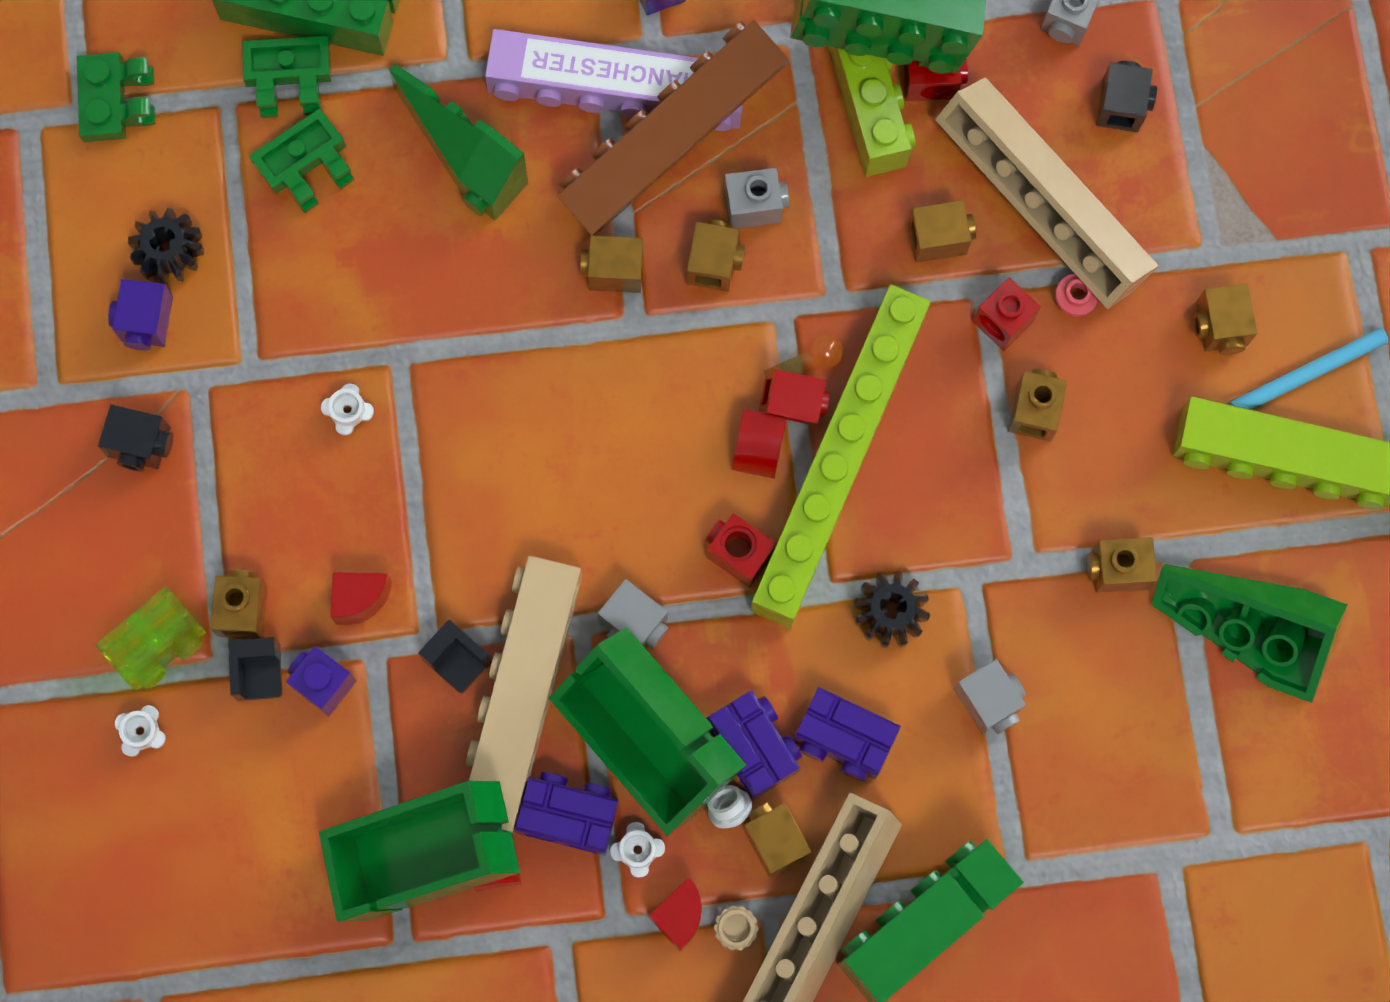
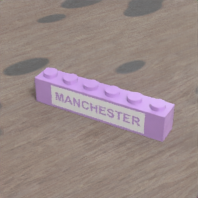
M493 29L485 80L488 93H492L495 97L502 100L516 101L520 97L534 99L539 104L548 107L568 104L578 106L581 110L590 113L610 110L621 112L623 116L632 118L642 109L649 114L661 103L657 96L674 80L682 84L694 74L690 66L698 58ZM743 105L715 130L740 129Z

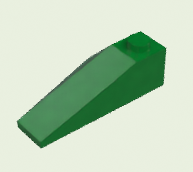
M394 64L389 70L393 86L462 193V201L475 214L481 216L483 213H486L495 221L528 185L524 153L479 119L473 125L467 116L463 114V109L456 103L450 101L446 106L440 104L439 96L431 87Z
M1164 564L1151 605L1195 636L1203 635L1222 648L1221 654L1230 661L1234 662L1237 659L1257 673L1256 679L1267 687L1312 703L1348 604L1301 588Z

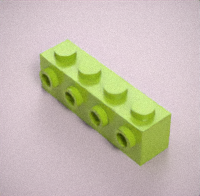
M828 46L865 177L906 168L911 148H915L916 142L910 122L904 123L900 109L904 108L901 87L898 83L892 84L889 70L893 68V63L889 62L886 58L872 55L854 56L848 54L843 49Z

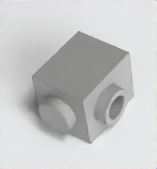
M1052 0L1041 30L1047 32L1051 38L1065 44L1073 43L1080 46L1099 0Z
M777 168L725 174L724 193L729 224L732 228L737 229L781 223L783 208L789 207V193L786 181L779 182Z
M627 579L622 582L597 613L598 621L610 630L606 635L608 638L627 627L644 648L648 645L654 649L669 630V627L665 625L668 620V611Z
M997 659L962 679L953 688L982 734L993 728L998 735L1020 721L1016 713L1026 706L1022 699L1026 696L1022 684L1013 673L1007 675Z

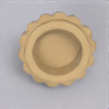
M731 906L729 909H723L721 915L716 917L717 923L714 925V930L716 931V938L721 941L722 946L728 947L730 950H743L744 947H749L752 941L756 939V933L759 929L756 925L757 919L745 907L740 906L737 908L736 906Z

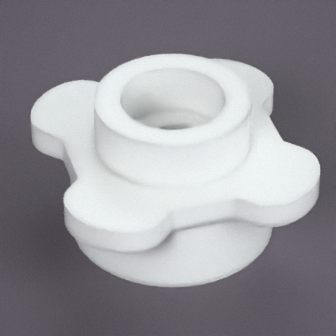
M354 384L344 385L342 389L333 393L330 398H326L321 404L322 413L332 418L336 424V431L344 436L350 435L357 424L362 421L371 420L374 415L373 406L363 401L359 395V388ZM350 406L352 408L351 412L345 413L343 411L344 407Z
M146 705L141 711H133L128 714L122 713L117 716L115 728L119 730L120 738L123 741L121 750L127 756L134 757L139 754L140 750L149 747L159 749L164 745L166 735L159 729L157 722L159 712L155 707ZM138 727L144 728L142 735H137L136 730Z
M634 822L628 825L627 834L622 840L611 846L610 853L615 861L625 863L630 868L631 874L634 877L640 878L648 874V866L652 861L664 854L665 845L661 839H653L650 834L645 832L643 824ZM637 845L642 847L640 854L633 852V848Z

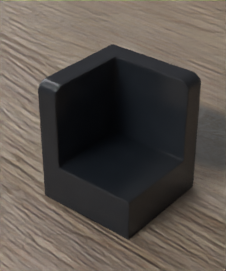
M450 620L418 652L421 659L461 694L492 663L490 656Z
M274 637L229 640L231 696L237 701L280 698L283 692L281 645Z

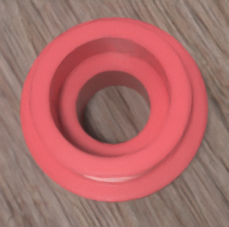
M1076 274L1064 277L1059 282L1055 291V300L1058 307L1067 315L1074 317L1085 316L1092 312L1099 300ZM1073 288L1082 289L1085 293V298L1082 300L1073 298L1070 290Z

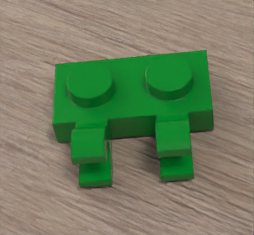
M328 36L242 41L243 80L246 87H256L257 108H260L261 118L278 117L276 85L299 84L300 105H303L304 115H310L319 108L321 109L319 83L331 82V54Z
M119 52L77 56L79 137L83 142L126 139V126H150L156 124L155 107L150 106L149 98H133L125 103L124 86H149L154 84V68L148 66L147 58H131L124 63V59Z
M320 108L249 155L252 164L273 192L277 194L287 188L304 213L319 203L314 197V192L302 176L320 164H323L339 189H342L354 180L350 174V168L338 154V152L347 147L345 141Z

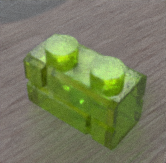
M165 586L95 646L126 683L137 691L142 686L145 689H150L158 684L167 674L165 667L178 656L183 660L196 652L203 643L200 637L206 633V630L176 595Z

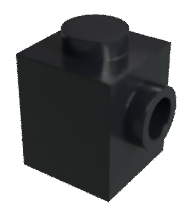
M1133 61L1110 62L1102 80L1096 126L1138 133L1146 118L1147 111H1153L1156 101L1157 86L1151 85L1153 69L1143 68L1140 64Z
M111 404L98 447L107 457L118 459L117 464L126 469L139 472L144 470V466L159 469L162 457L167 458L171 451L173 433L170 432V426L161 416Z

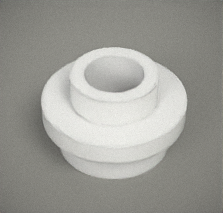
M733 785L725 786L707 803L710 821L715 827L723 829L740 825L752 810V801L749 795Z

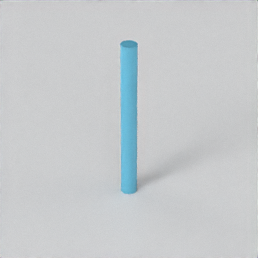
M1378 328L1228 402V405L1253 410L1389 342L1388 336L1384 329Z

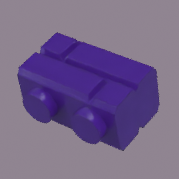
M818 687L793 741L801 744L799 751L802 754L819 762H823L827 756L842 763L840 768L842 773L865 782L867 776L876 779L901 726Z
M749 691L706 718L713 726L710 730L712 736L716 737L720 734L746 763L747 766L737 776L752 800L799 772L800 766L796 761L801 759L802 755L789 734L781 737L772 723L778 719V716L765 696L757 699L754 692Z
M541 772L540 779L529 777L516 824V833L606 856L619 805L618 799L610 797L612 789L591 783H586L584 790L566 786L568 778L547 772Z

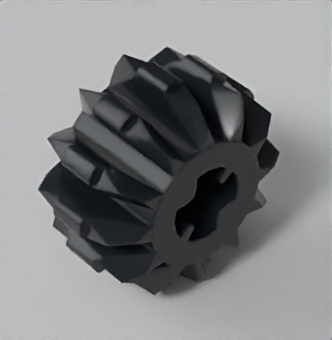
M167 208L163 218H159L155 211L150 210L148 217L151 222L146 225L143 222L135 221L134 227L140 235L128 237V244L134 249L130 254V259L134 265H141L140 272L146 278L156 274L159 283L165 284L170 274L173 273L178 281L183 282L184 274L181 270L186 267L189 270L197 271L198 265L193 257L204 255V248L202 244L198 243L202 238V233L198 227H191L192 220L185 213L176 218L173 209ZM169 241L170 249L163 251L162 244Z
M895 572L892 584L888 583L884 573H878L875 578L877 588L871 583L864 582L861 586V591L867 598L859 597L854 601L853 606L855 608L865 611L856 616L855 624L863 626L870 623L871 626L866 631L864 637L870 641L877 632L882 634L880 641L882 648L889 646L891 636L893 635L897 644L900 647H904L908 643L906 632L918 638L923 630L917 622H927L929 620L930 613L918 608L928 602V595L919 594L913 596L912 593L916 590L919 582L913 579L907 587L902 586L903 575L901 572ZM888 601L897 603L896 610L902 609L903 611L898 612L895 619L886 617L887 610L881 611L880 609L886 607Z

